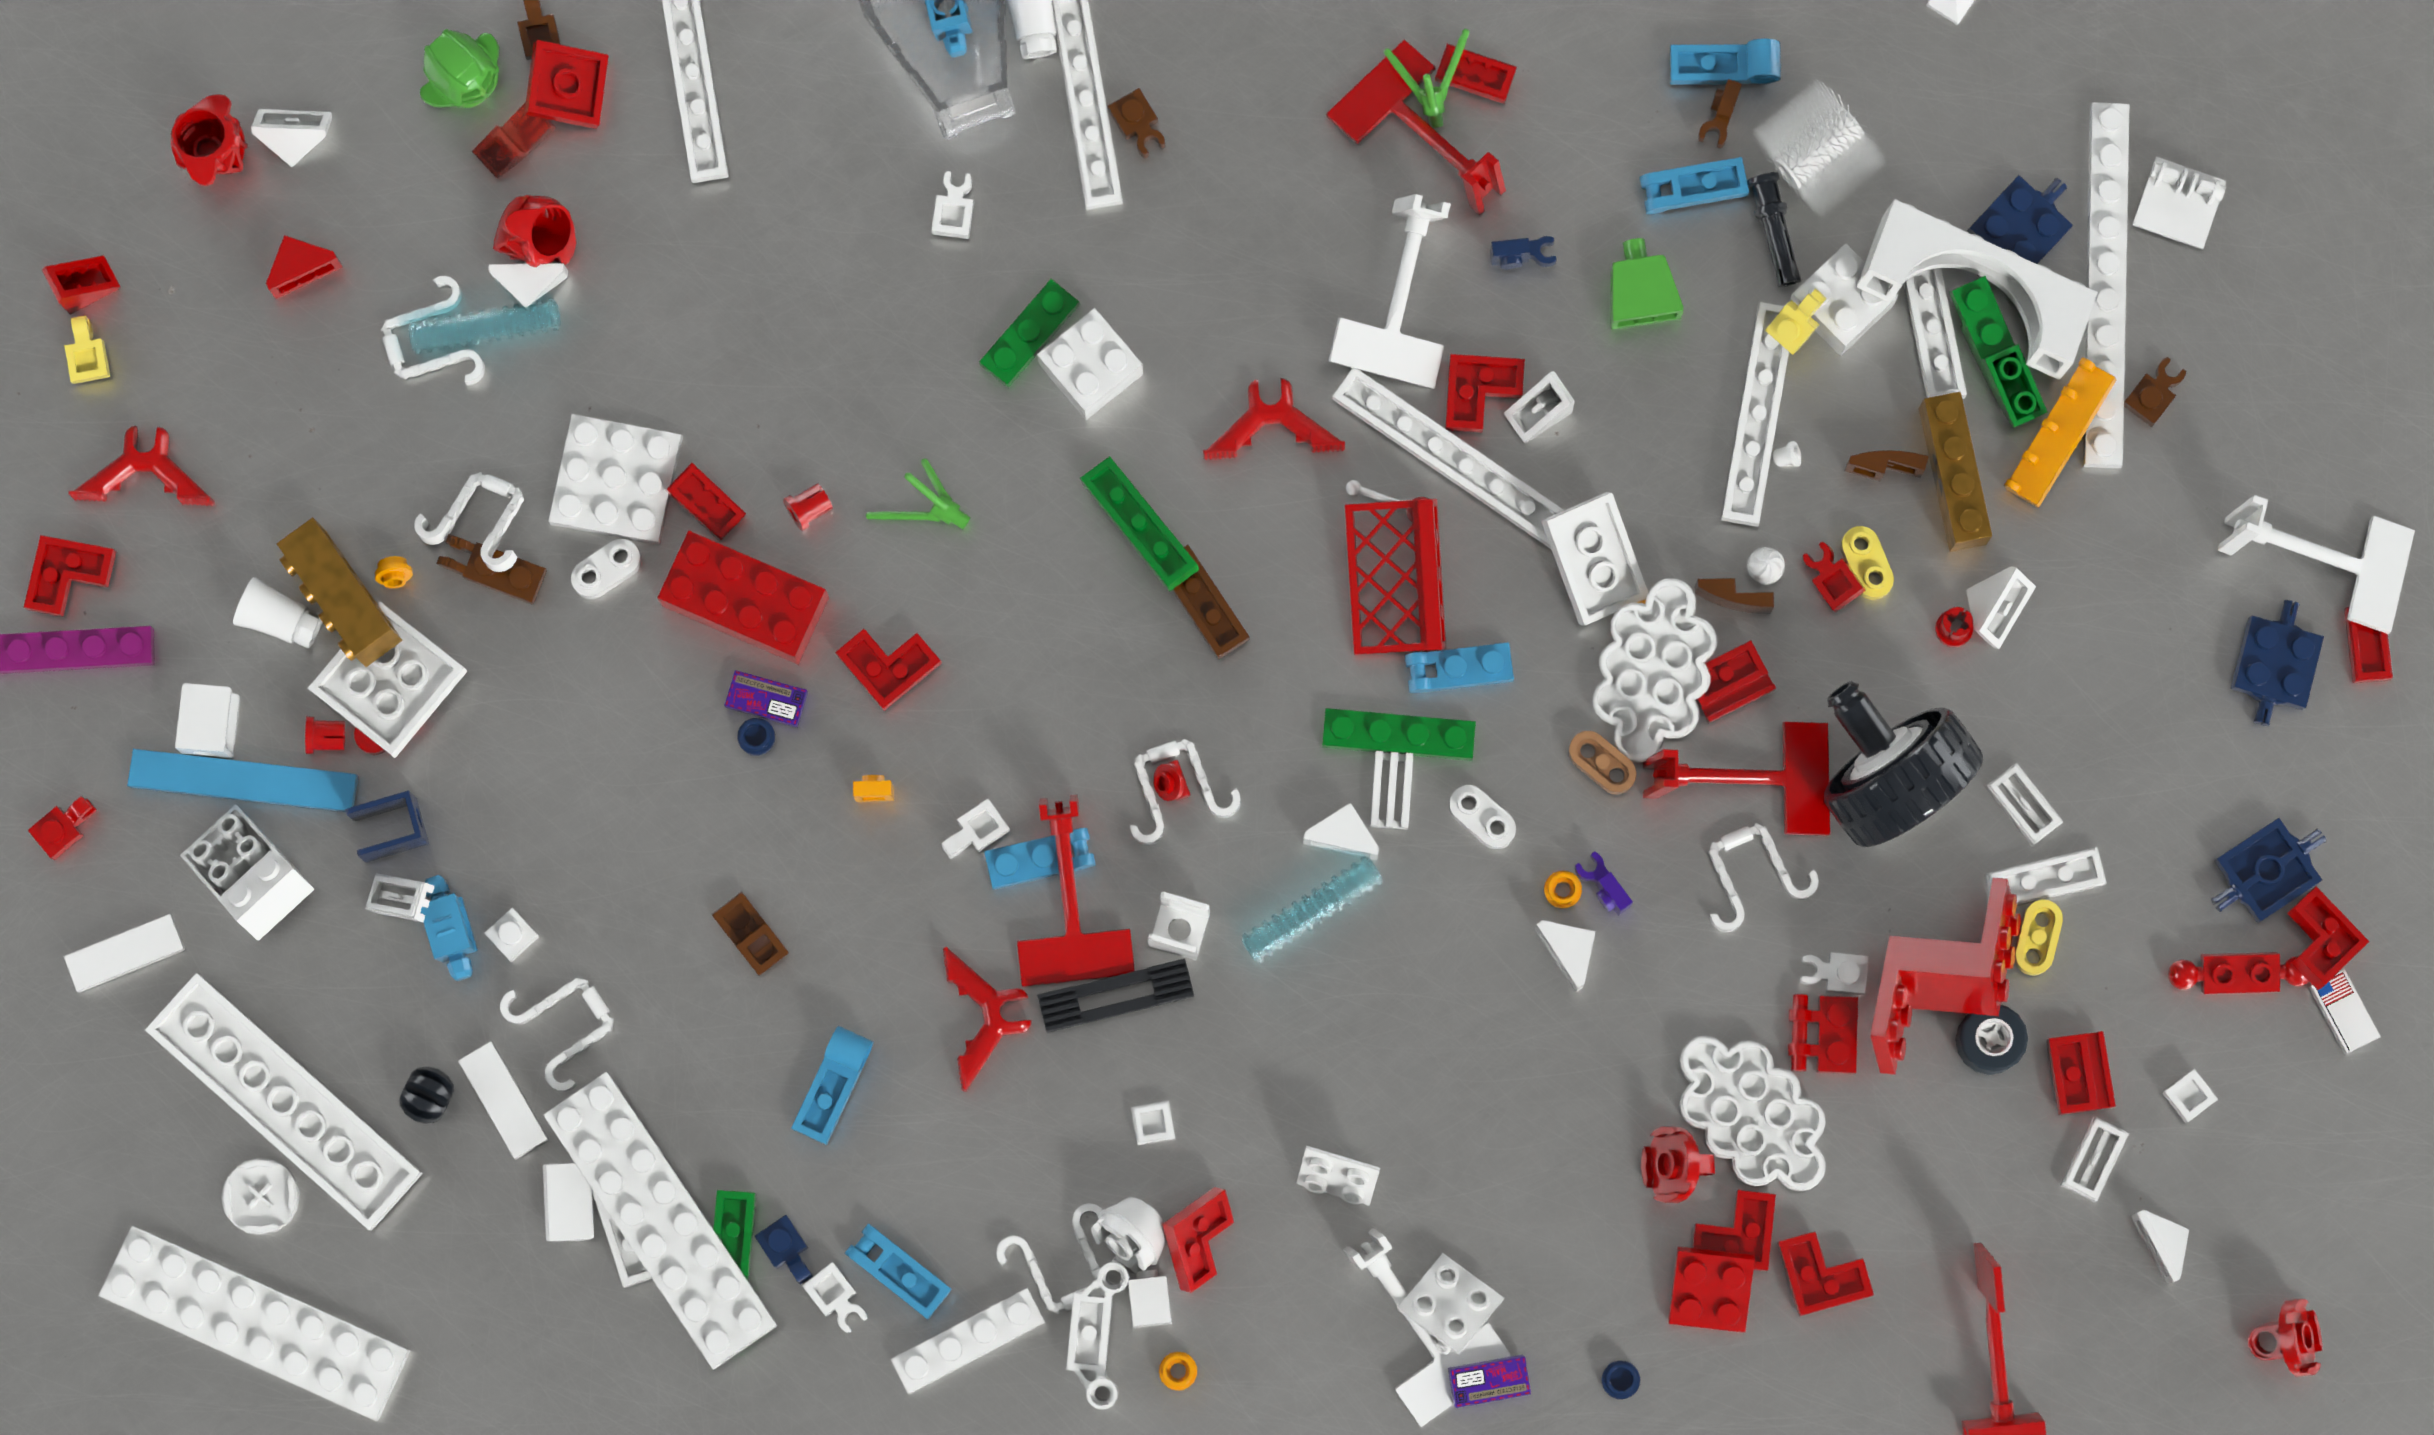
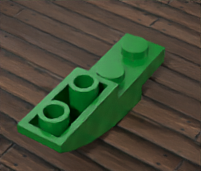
M1986 276L1948 291L1963 324L1960 328L1987 385L2012 428L2048 413L2030 369L2026 365L2021 348L2012 339Z

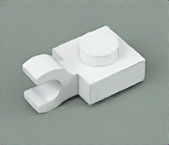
M986 799L957 819V823L962 830L942 842V848L950 860L963 852L971 844L980 852L1010 832V828L991 801Z

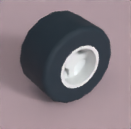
M2001 1005L1999 1016L1967 1014L1958 1026L1955 1041L1958 1054L1968 1067L1978 1073L1992 1075L2003 1073L2020 1061L2026 1052L2028 1034L2026 1025L2019 1014L2009 1007Z

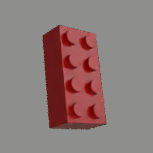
M688 530L657 599L662 607L799 665L829 596L826 589Z

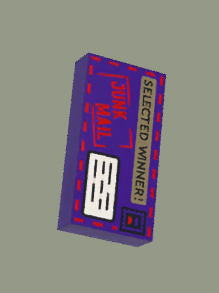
M735 670L724 706L731 710L798 728L808 691Z
M1524 1355L1448 1368L1455 1408L1531 1394Z

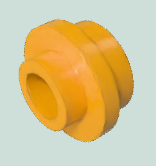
M391 556L383 558L377 563L374 575L375 580L385 587L399 588L412 578L413 572L405 558Z
M1569 871L1554 872L1547 878L1544 885V895L1547 901L1552 906L1560 909L1574 906L1582 894V885L1579 878ZM1558 884H1566L1570 889L1569 895L1565 897L1559 896L1556 893V886Z
M1172 1352L1161 1361L1159 1376L1166 1387L1172 1390H1184L1194 1383L1197 1377V1365L1190 1355L1184 1352ZM1175 1364H1182L1186 1369L1185 1375L1180 1379H1176L1171 1375V1368Z

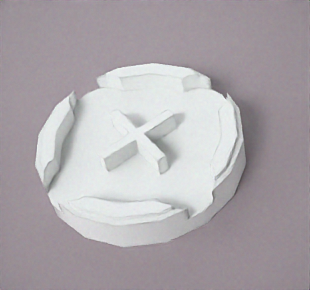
M256 1158L241 1163L232 1171L223 1184L221 1200L226 1216L236 1227L246 1233L266 1235L279 1231L291 1221L298 1209L300 1193L297 1180L288 1168L274 1160Z

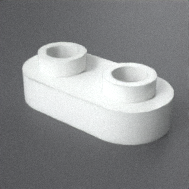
M627 539L613 540L575 566L571 574V582L574 589L580 596L587 599L601 597L639 570L641 566L640 551L633 542ZM620 551L628 554L626 561L623 563L615 561V555ZM588 572L596 574V580L591 584L584 583L583 581L584 575Z
M1464 785L1453 792L1449 802L1451 815L1480 842L1491 849H1502L1513 841L1516 833L1514 819L1481 789L1473 785ZM1470 797L1474 799L1476 803L1475 808L1472 810L1464 809L1461 804L1464 798ZM1494 822H1499L1504 826V832L1500 835H1495L1491 832L1490 825Z

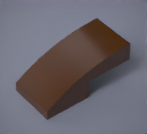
M1894 450L1865 452L1850 456L1844 471L1876 481H1881L1886 468L1921 478L1926 469L1929 456Z
M1735 578L1697 579L1695 584V594L1728 609L1747 613L1771 614L1774 608V592L1736 593Z
M742 891L711 914L759 976L789 953Z

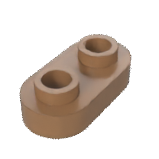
M1583 731L1572 739L1569 746L1571 762L1602 789L1610 794L1617 795L1627 792L1633 786L1636 779V768L1633 762L1601 735L1593 731ZM1583 746H1590L1594 750V756L1585 758L1581 755L1580 749ZM1612 770H1619L1623 774V780L1614 782L1610 779L1609 773Z

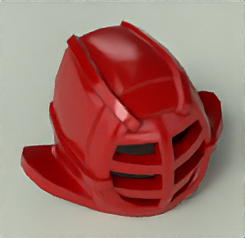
M215 94L202 99L185 113L177 116L170 133L171 149L177 166L187 170L191 179L202 186L213 184L216 174H232L242 172L244 153L245 149L248 148V143H246L239 120L229 114L232 104L226 95Z
M519 196L507 205L500 218L493 249L510 256L511 260L523 261L531 267H538L540 264H551L554 261L566 265L571 261L576 248L574 224L570 212L556 199L547 196Z

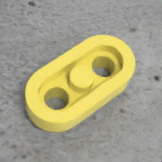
M1865 526L1853 527L1846 532L1841 541L1842 556L1866 589L1860 595L1869 600L1881 599L1889 593L1893 586V572L1876 533ZM1856 539H1864L1867 542V549H1857L1854 541ZM1869 574H1879L1882 582L1878 585L1872 584L1868 578Z
M2035 901L2024 912L2020 933L2016 942L2014 961L2017 968L2024 974L2032 976L2042 974L2053 963L2063 923V915L2060 908L2052 901ZM2037 914H2044L2048 918L2047 926L2041 927L2037 925L2035 921ZM2027 951H2036L2039 955V961L2037 963H2030L2026 958Z

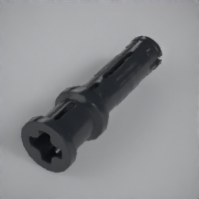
M1770 172L1748 179L1747 184L1748 188L1753 190L1757 209L1754 211L1755 217L1762 221L1778 287H1786L1801 282V277L1797 269L1784 216L1787 213V204L1782 202L1777 181L1780 179L1779 173Z

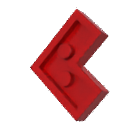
M1450 354L1445 429L1483 432L1485 396L1521 398L1523 396L1525 359Z
M40 535L24 608L29 611L64 617L72 581L109 587L116 551L112 548Z
M862 629L835 652L883 711L942 664L941 660L918 633L887 656L868 632Z
M2317 886L2287 913L2313 940L2292 964L2318 991L2370 942Z
M1212 1188L1162 1224L1179 1287L1182 1291L1192 1293L1217 1275L1208 1241L1234 1223L1225 1189Z
M1737 1190L1733 1228L1694 1224L1692 1248L1754 1255V1270L1767 1272L1769 1268L1776 1194Z
M1816 1231L1777 1242L1799 1317L1874 1296L1864 1259L1826 1268Z

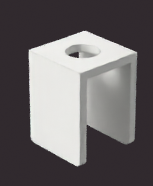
M184 683L181 690L175 749L184 755L233 760L240 696L232 694V689L228 686Z
M1161 892V907L1153 933H1149L1148 936L1149 947L1196 960L1210 915L1209 905ZM1176 919L1187 921L1191 928L1189 936L1182 941L1174 940L1168 933L1170 923Z

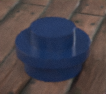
M751 718L740 726L737 734L738 743L747 754L760 756L770 751L773 747L775 731L768 721L762 718Z
M1615 1361L1604 1369L1601 1382L1605 1392L1612 1398L1627 1399L1637 1392L1640 1386V1375L1636 1367L1631 1363Z

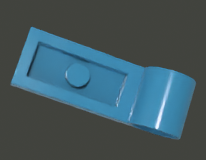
M1755 39L1749 41L1747 45L1670 46V85L1727 84L1728 79L1742 84H1769L1781 80L1780 41L1775 39Z
M841 1026L835 1029L826 1048L822 1064L791 1127L792 1130L825 1145L828 1144L870 1054L873 1041Z

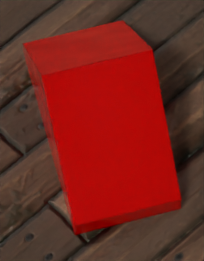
M284 235L266 285L271 294L277 299L341 269L343 266L334 251Z
M104 255L45 266L42 269L56 299L70 315L120 288Z

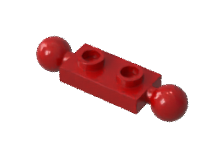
M2278 952L2201 954V967H2196L2193 962L2182 959L2174 962L2168 971L2169 981L2175 988L2187 990L2192 988L2197 982H2201V992L2203 994L2280 992V979H2285L2288 984L2297 987L2309 982L2292 964L2298 956L2291 957L2284 964H2280V954Z

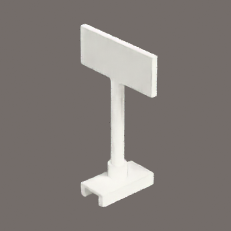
M1414 194L1395 199L1392 214L1407 219L1404 232L1408 234L1385 328L1382 329L1338 318L1328 361L1435 389L1445 345L1404 335L1400 332V327L1421 239L1426 237L1429 222L1448 218L1451 204L1441 202L1427 206L1426 203L1422 202L1423 196Z
M2256 495L2226 516L2224 524L2234 527L2232 535L2219 544L2218 551L2233 555L2250 541L2262 545L2268 542L2355 573L2357 578L2347 620L2386 634L2391 633L2415 530L2377 516H2372L2362 557L2358 559L2272 528L2271 523L2263 521L2268 500Z
M1372 1228L1367 1233L1374 1242L1371 1244L1364 1242L1361 1245L1362 1250L1360 1252L1355 1251L1349 1245L1343 1249V1252L1350 1262L1360 1270L1367 1268L1373 1278L1378 1277L1397 1306H1399L1408 1296V1293L1390 1269L1392 1263L1385 1255L1393 1247L1382 1233ZM1405 1316L1433 1356V1361L1399 1384L1394 1390L1419 1426L1422 1427L1453 1405L1448 1368L1512 1357V1355L1489 1322H1486L1460 1354L1450 1351L1448 1355H1445L1435 1346L1438 1342L1437 1338Z

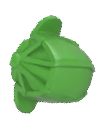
M445 29L442 31V35L435 39L431 45H426L424 48L423 69L429 82L420 89L421 99L433 107L473 108L485 101L497 86L499 45L494 36L484 32L474 40L467 34Z

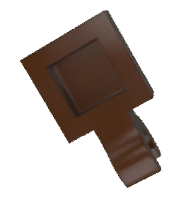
M523 0L528 20L517 22L526 60L532 59L533 44L536 40L561 45L555 17L553 14L543 16L540 0Z
M1728 79L1725 90L1717 88L1710 110L1717 113L1713 120L1707 121L1701 126L1698 134L1699 142L1703 143L1707 132L1714 131L1719 135L1717 148L1721 149L1727 139V127L1742 83Z

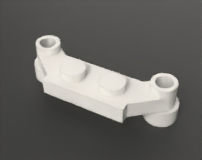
M1110 1262L1102 1266L1098 1272V1277L1082 1293L1074 1292L1066 1370L1076 1373L1087 1390L1086 1396L1090 1405L1101 1410L1111 1407L1118 1397L1117 1386L1106 1375L1113 1295L1122 1291L1129 1281L1128 1270L1118 1262ZM1116 1270L1120 1273L1121 1281L1118 1284L1109 1282V1271ZM1099 1386H1105L1109 1389L1110 1396L1108 1399L1103 1400L1097 1396L1096 1391Z

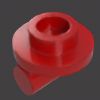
M1178 760L1157 767L1154 773L1153 784L1160 798L1165 801H1179L1191 796Z

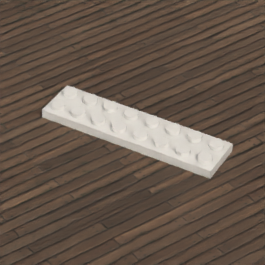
M198 973L189 980L145 1029L147 1033L369 1231L376 1227L423 1174Z
M605 1072L543 1114L712 1369H716L778 1326L608 1072Z
M131 1226L99 1294L100 1297L374 1421L379 1420L410 1353V1350L135 1226Z

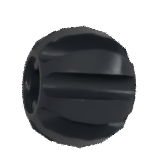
M432 1067L417 1068L411 1073L399 1098L400 1107L414 1121L425 1124L437 1122L442 1118L453 1096L454 1084L448 1075L439 1069Z

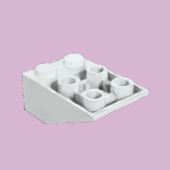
M237 804L180 855L234 919L258 941L314 890L294 865Z

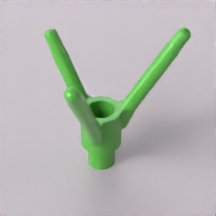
M1463 29L1439 87H1433L1430 75L1424 74L1425 89H1421L1389 48H1386L1383 52L1413 91L1419 103L1422 104L1423 114L1428 117V123L1432 128L1443 126L1444 100H1446L1448 87L1470 31L1468 29Z
M926 458L921 460V464L939 496L911 473H906L904 477L934 503L929 512L878 511L866 513L867 519L930 520L936 522L942 520L948 525L952 522L962 530L971 518L959 510L960 505L952 501L953 499L944 489Z

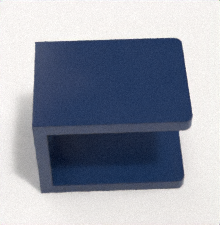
M409 790L345 809L348 817L353 821H359L406 806L408 807L414 834L357 850L358 857L364 862L374 861L429 844L417 798Z

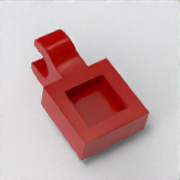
M81 796L69 806L66 812L60 807L55 806L29 828L28 832L51 859L56 860L84 836L77 827L91 817L97 809L88 799H84Z

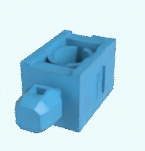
M925 0L928 11L927 15L937 42L943 40L946 51L951 57L966 54L967 42L965 34L973 33L966 0H953L955 5L950 10L952 17L948 18L944 12L938 11L939 5L944 0Z
M441 875L427 878L425 883L433 885L434 889L433 893L426 892V898L431 899L428 908H421L420 913L425 915L423 923L434 959L442 963L449 961L446 965L450 975L456 981L472 976L473 969L471 959L466 957V955L478 951L463 898L456 896L455 893L447 895L450 889L446 880Z

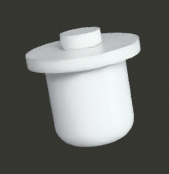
M1790 441L1787 446L1774 450L1773 459L1775 464L1779 467L1790 464L1795 467L1801 465V452L1795 441Z

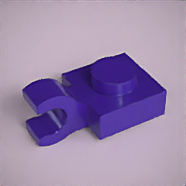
M1594 851L1590 857L1595 862L1596 869L1592 872H1587L1578 863L1574 867L1575 872L1580 879L1595 882L1600 890L1596 893L1600 903L1608 912L1614 909L1619 916L1631 907L1633 901L1614 875L1606 869L1602 857Z

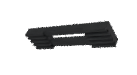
M1185 958L1102 980L1038 994L1047 1033L1194 997ZM1152 981L1155 994L1080 1011L1078 1002L1080 997Z

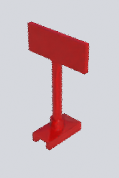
M1405 39L1392 50V53L1398 58L1418 85L1424 81V74L1431 75L1436 70L1435 66ZM1387 57L1326 113V117L1356 144L1365 138L1390 113H1394L1459 171L1458 176L1463 180L1469 207L1479 216L1485 211L1482 199L1492 189L1499 195L1506 191L1499 160L1490 152H1487L1478 162L1473 159L1468 160L1403 102L1413 91Z
M1783 722V770L1689 768L1688 764L1678 763V750L1663 749L1643 762V769H1654V785L1643 791V798L1658 799L1679 788V786H1687L1688 782L1781 785L1784 788L1785 835H1830V810L1824 802V792L1829 783L1828 723Z
M1078 794L1070 795V807H1063L1062 801H1055V808L1049 809L1048 798H1040V820H1049L1051 835H1055L1065 935L1017 941L1022 987L1114 977L1135 971L1130 928L1082 933L1080 929L1070 833H1073L1072 817L1079 816Z
M1974 1243L1978 1289L1986 1298V1329L1994 1401L1990 1402L1991 1418L1962 1421L1963 1435H2046L2045 1420L2038 1412L2014 1415L2013 1401L2009 1400L2000 1317V1313L2005 1312L2001 1266L1982 1243Z

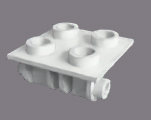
M2156 157L2132 225L2203 250L2219 202L2224 196L2227 181Z
M1306 1146L1296 1184L1304 1186L1307 1190L1314 1193L1325 1192L1341 1197L1350 1204L1362 1203L1370 1206L1380 1168Z
M1442 1253L1398 1306L1397 1310L1437 1338L1438 1342L1435 1346L1442 1354L1448 1355L1450 1351L1460 1354L1502 1303L1504 1297Z

